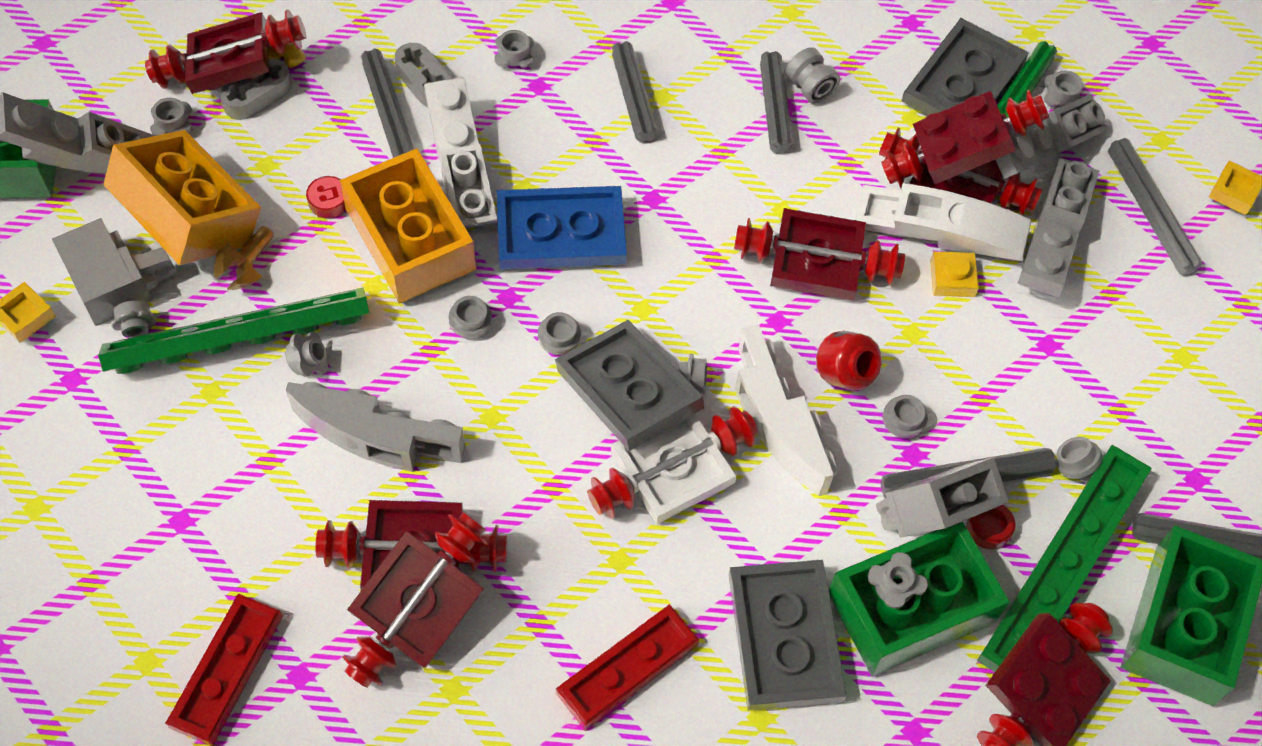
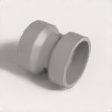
M814 47L806 48L797 53L789 61L785 71L793 84L801 85L802 94L813 104L829 97L836 90L841 79L833 67L824 64L823 56Z

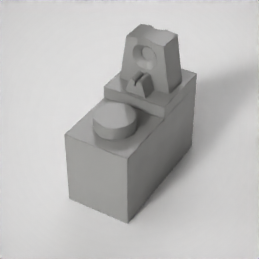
M102 218L52 238L95 326L114 318V308L123 302H151L152 299L149 291L155 288L160 281L175 274L172 261L162 247L143 254L136 253L130 255L118 231L109 233Z
M993 457L957 466L885 493L886 499L876 503V508L881 516L884 530H898L899 536L902 538L945 529L1008 503L1009 500Z

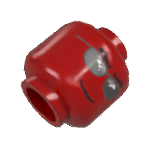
M845 330L833 332L825 337L816 355V367L824 381L830 385L853 391L866 389L873 384L882 366V353L879 345L870 336Z

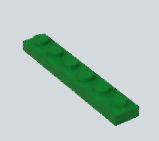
M364 287L104 343L101 345L98 357L103 372L115 369L117 374H126L141 369L143 367L142 363L159 359L161 364H171L186 359L188 357L187 353L205 350L206 354H217L231 349L232 343L249 340V344L252 345L266 343L274 340L277 333L292 330L293 334H307L318 330V324L335 321L336 325L353 324L362 319L361 315L370 312Z
M1113 444L1109 447L1100 466L1092 474L978 657V662L995 672L1037 614L1050 613L1058 623L1060 622L1152 469L1150 466Z

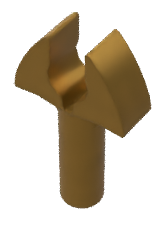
M265 226L260 227L240 251H236L229 243L218 250L214 264L215 278L226 272L230 266H238L236 269L237 278L229 285L227 290H238L248 287L262 278V275L253 268V261L273 239L272 230Z

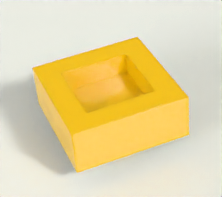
M1228 160L1208 197L1247 215L1262 188V176Z
M933 251L930 259L933 296L975 297L979 289L975 253Z
M25 281L0 299V324L19 343L56 317L52 308Z

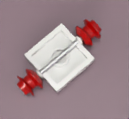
M733 406L729 409V419L724 421L718 415L712 417L711 433L709 434L694 414L631 451H628L620 441L611 444V453L624 473L615 468H610L609 480L602 483L596 477L591 478L592 488L587 490V494L593 508L599 515L605 513L610 519H614L615 507L622 504L629 510L633 509L635 493H637L657 525L735 484L736 475L719 450L734 457L738 453L737 444L742 442L749 448L755 445L754 436L758 433L754 419L747 411L741 412L737 407Z

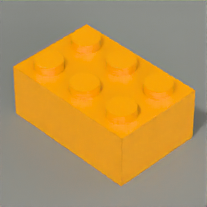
M186 130L113 145L104 186L179 266L215 256L218 250L227 243L235 250L240 249L252 237L261 206Z
M417 148L339 180L346 211L399 304L476 270L474 242Z

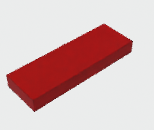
M239 593L237 594L165 722L169 729L209 746L215 744L283 618L280 610Z
M669 604L556 687V695L584 731H586L696 648L700 640Z

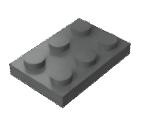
M960 18L905 89L901 101L926 115L941 112L964 102L972 96H979L990 90L995 102H997L1025 64L1029 52Z
M629 320L555 359L558 373L628 451L633 450L704 409L703 396Z
M823 559L730 567L728 575L747 711L844 702L847 696Z

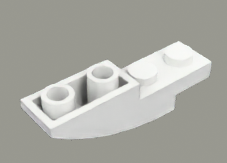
M464 77L424 84L434 142L449 202L465 228L497 223L481 144L478 142Z
M903 183L901 190L863 185L855 217L856 221L866 222L865 230L933 240L938 241V246L941 249L1023 261L1031 225V219L994 204L948 191Z
M755 325L742 328L738 351L744 369H739L735 392L743 411H747L752 416L757 426L758 437L783 468L816 495L828 494L837 469L832 452L829 449L824 450L820 439L822 429L818 414L815 410H809L804 396L790 399L788 383L785 377H778L774 366L776 364V353L773 343L770 339H764L760 326Z

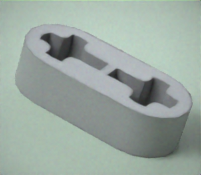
M407 43L397 49L395 65L399 78L419 102L428 107L424 84L427 82L451 79L449 73L428 48L422 44ZM414 63H415V64L420 63V67H421V68L418 69V68L414 65Z
M270 58L269 72L253 79H242L223 85L220 90V100L226 115L236 120L247 119L285 96L292 86L288 66L280 59Z

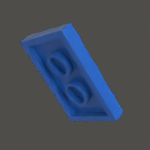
M621 186L496 190L500 269L626 264L627 250Z

